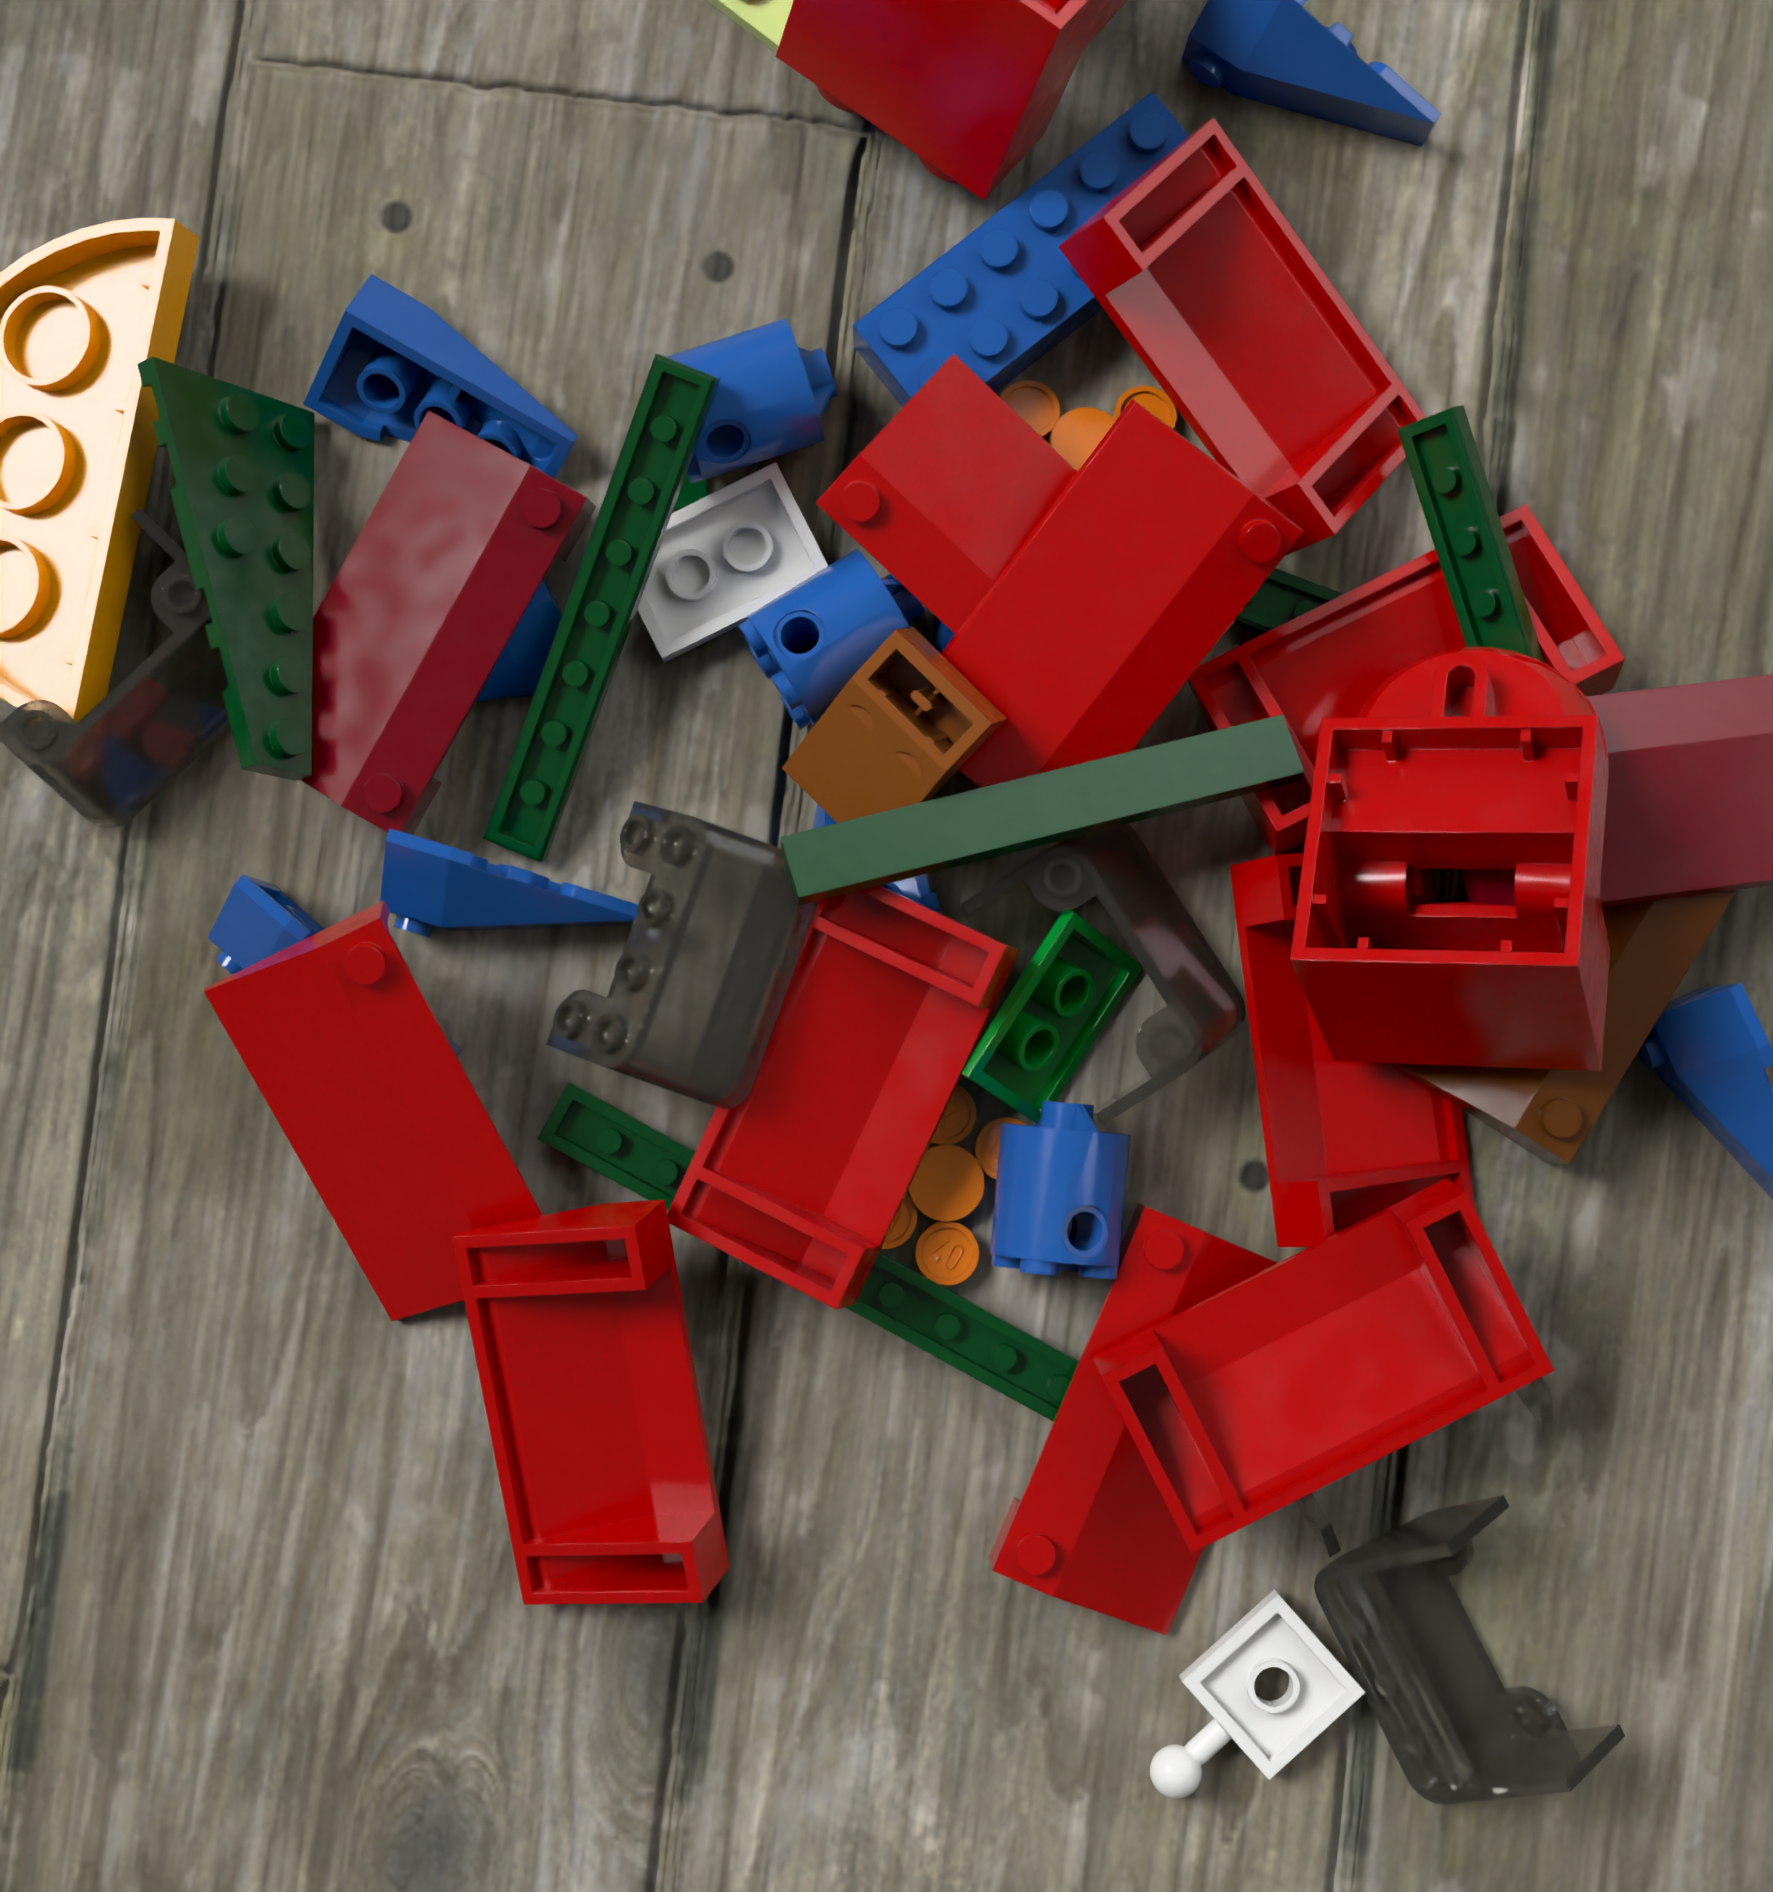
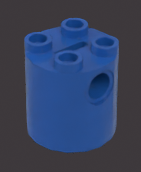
M787 318L667 356L721 378L687 470L691 484L825 441L820 415L829 399L837 397L830 367L822 347L809 351L797 346Z
M855 549L754 611L738 627L749 644L748 648L767 679H772L782 696L780 697L781 701L797 727L801 730L809 724L814 726L851 677L895 629L909 628L908 623L924 614V609L921 602L891 573L881 579L864 555Z
M1042 1101L1041 1118L1038 1124L1001 1123L990 1249L992 1265L1020 1269V1272L1056 1276L1059 1275V1271L1078 1272L1079 1276L1117 1279L1121 1255L1131 1135L1098 1131L1093 1123L1094 1105Z

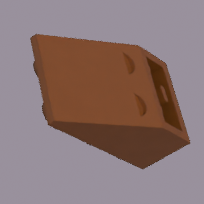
M914 627L895 629L851 677L782 769L833 820L839 823L929 801L1007 718Z

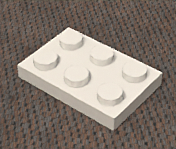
M776 462L671 514L637 608L664 663L737 627L747 620L748 615L828 566Z

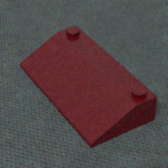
M428 410L313 617L312 776L301 779V781L338 805L386 832H389L390 828L413 835L442 782L433 778L554 560L557 557L566 562L596 506L586 496Z
M1773 674L1586 696L1600 719L1608 754L1609 775L1600 881L1602 907L1773 885ZM1461 869L1470 903L1515 906V870Z

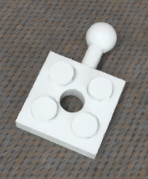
M1274 1589L1179 1675L1184 1685L1214 1719L1187 1742L1185 1746L1177 1744L1168 1745L1161 1748L1154 1755L1150 1764L1152 1783L1161 1794L1169 1798L1180 1799L1191 1795L1200 1784L1202 1777L1201 1765L1205 1764L1231 1739L1238 1744L1270 1780L1356 1702L1365 1691ZM1277 1667L1288 1673V1689L1279 1699L1272 1701L1261 1699L1255 1694V1680L1263 1670Z

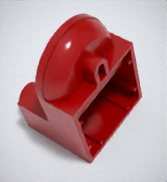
M794 0L775 57L816 84L820 94L830 104L843 111L861 115L916 153L925 168L934 176L949 183L960 184L982 200H985L1045 134L1083 51L1128 0Z
M1463 647L1445 650L1414 661L1390 676L1369 696L1355 718H1321L1290 961L1334 1061L1601 1071L1610 947L1600 899L1609 775L1608 754L1601 722L1592 704L1572 681L1549 665L1525 654L1502 648ZM1409 868L1515 870V906L1470 902L1410 904L1408 897Z

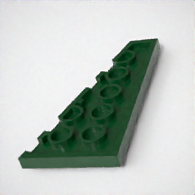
M152 356L138 363L137 366L143 387H152L160 418L152 422L158 447H167L176 480L175 485L170 489L183 544L195 590H204L213 622L205 625L211 650H220L229 685L222 694L242 770L293 781L312 776L315 413Z

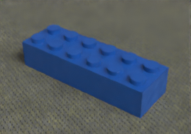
M1152 91L853 324L854 348L902 408L953 354H956L996 393L1103 309L1058 247L1096 212L1189 135Z

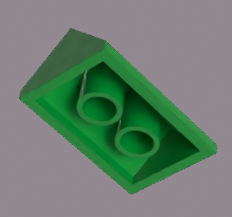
M1065 908L1058 915L981 1034L961 1072L962 1076L1035 1124H1038L1041 1118L1042 1101H1057L1143 966L1075 912Z

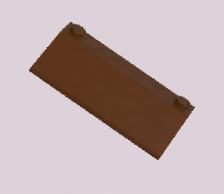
M1737 890L1602 907L1610 947L1601 1071L1392 1064L1544 1162L1570 1164Z

